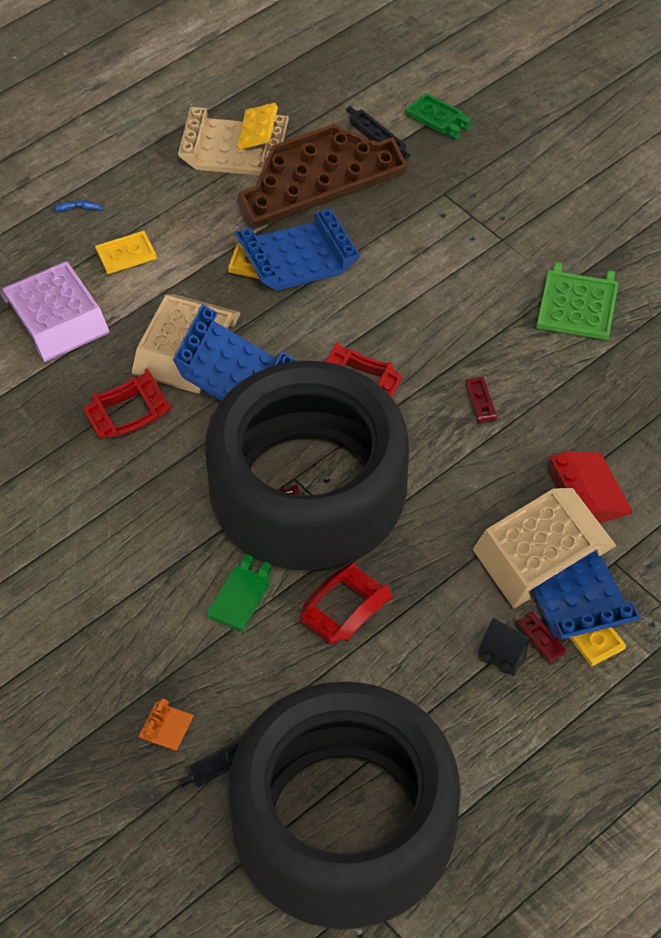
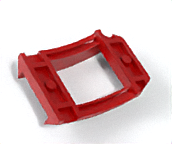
M338 341L335 343L326 362L342 366L346 364L356 370L381 377L378 385L393 397L402 376L399 371H395L392 362L377 361L352 349L344 348L339 345L340 342Z
M148 368L144 370L145 373L137 378L133 377L126 383L107 392L94 393L92 395L93 398L90 404H86L84 412L100 438L118 436L140 429L172 409V406ZM141 393L151 411L135 421L116 427L105 408Z
M357 561L346 564L331 575L303 604L300 622L329 644H336L339 640L349 642L364 622L381 609L384 603L392 600L388 584L381 586L356 567ZM341 581L366 599L342 627L315 607Z

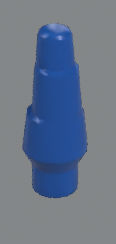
M78 200L77 207L86 210H103V206L87 200Z
M78 201L59 203L54 205L55 212L67 211L75 208Z

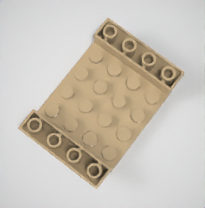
M190 107L178 156L196 170L260 176L272 145L284 142L289 116L276 115L269 143L240 149L237 143L242 121L210 119L207 116V108Z
M175 294L165 295L137 347L132 375L139 377L148 368L157 382L200 394L201 388L182 378L173 358L202 304L217 312L218 315L214 321L227 329L229 326H235L240 312Z
M554 488L486 529L474 546L473 552L510 605L515 609L531 599L528 592L593 551L598 556H601L616 547V544L573 488Z

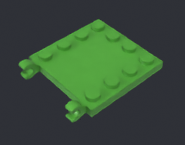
M555 262L554 271L548 270L537 328L609 340L619 285L618 281H614L615 271L608 270L606 280L561 272L563 263Z

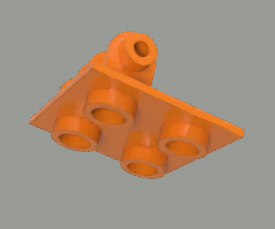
M161 699L155 703L138 737L177 751L194 715L168 706L169 702L166 699Z

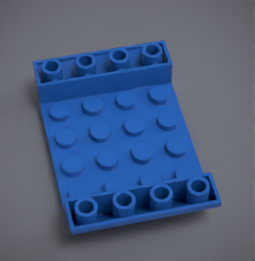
M332 209L315 212L314 223L256 236L252 228L235 231L239 243L262 283L275 290L341 275L360 257Z
M204 304L200 306L173 358L182 378L219 400H222L236 385L254 373L274 365L297 361L282 351L275 358L214 321L218 313Z
M595 551L531 589L554 638L565 639L640 620L633 602H625L602 556H598Z

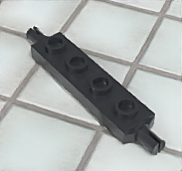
M351 106L347 107L346 112L351 115L350 122L370 139L380 142L394 137L403 158L407 160L410 157V154L405 151L406 144L363 109L356 111Z
M243 737L188 766L189 775L178 780L181 789L191 783L200 787L229 771L236 750Z

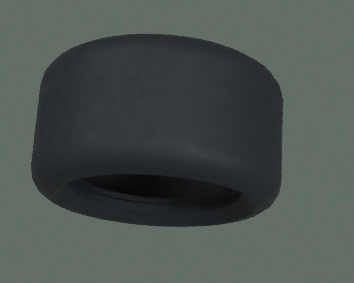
M294 361L274 365L247 377L229 391L218 404L209 422L205 454L212 508L227 536L249 555L263 562L265 561L271 565L286 569H328L347 564L366 555L382 543L397 524L407 495L409 464L408 431L403 415L392 397L380 385L362 373L339 364L322 361ZM301 436H318L338 441L352 449L366 465L360 474L348 484L334 491L318 495H295L276 490L262 482L250 469L257 457L267 448L280 441Z
M360 682L317 684L293 692L275 702L253 722L241 739L234 755L228 783L234 845L242 867L253 885L268 901L284 913L306 923L326 928L354 929L373 926L393 919L411 909L432 890L449 863L454 848L461 789L458 767L451 746L444 733L425 711L402 695L376 685ZM337 757L358 758L375 763L395 776L406 789L414 810L404 827L385 843L363 852L331 853L302 842L283 825L275 811V806L282 790L297 773L316 762Z

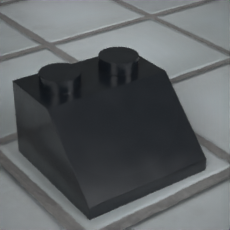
M493 618L479 646L478 657L485 663L495 665L502 672L514 676L526 659L529 636Z

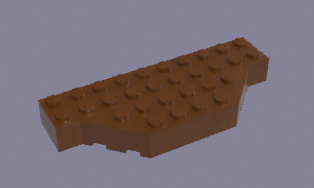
M332 124L272 145L255 187L239 192L237 202L249 228L254 230L404 175L407 164L394 137L380 142L370 141L363 138L362 135L352 131L348 132L341 129L340 126Z

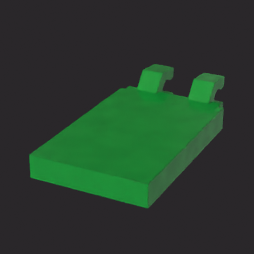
M428 93L422 95L405 109V115L441 134L448 133L449 137L455 140L461 137L460 133H458L460 129L468 131L471 128V125L468 124L471 122V119L465 116L463 111Z
M246 554L241 566L237 565L231 571L206 613L207 618L243 633L270 587L269 576L272 572V569H270L272 565L264 561L259 569V573L251 571L254 566V557Z

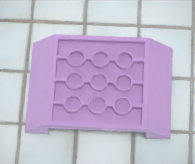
M67 261L60 262L0 288L1 297L5 303L9 302L23 322L34 339L36 350L44 362L110 333L99 306Z

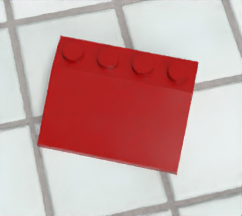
M567 451L550 456L548 471L556 487L573 488L599 523L632 514L633 511L601 452Z

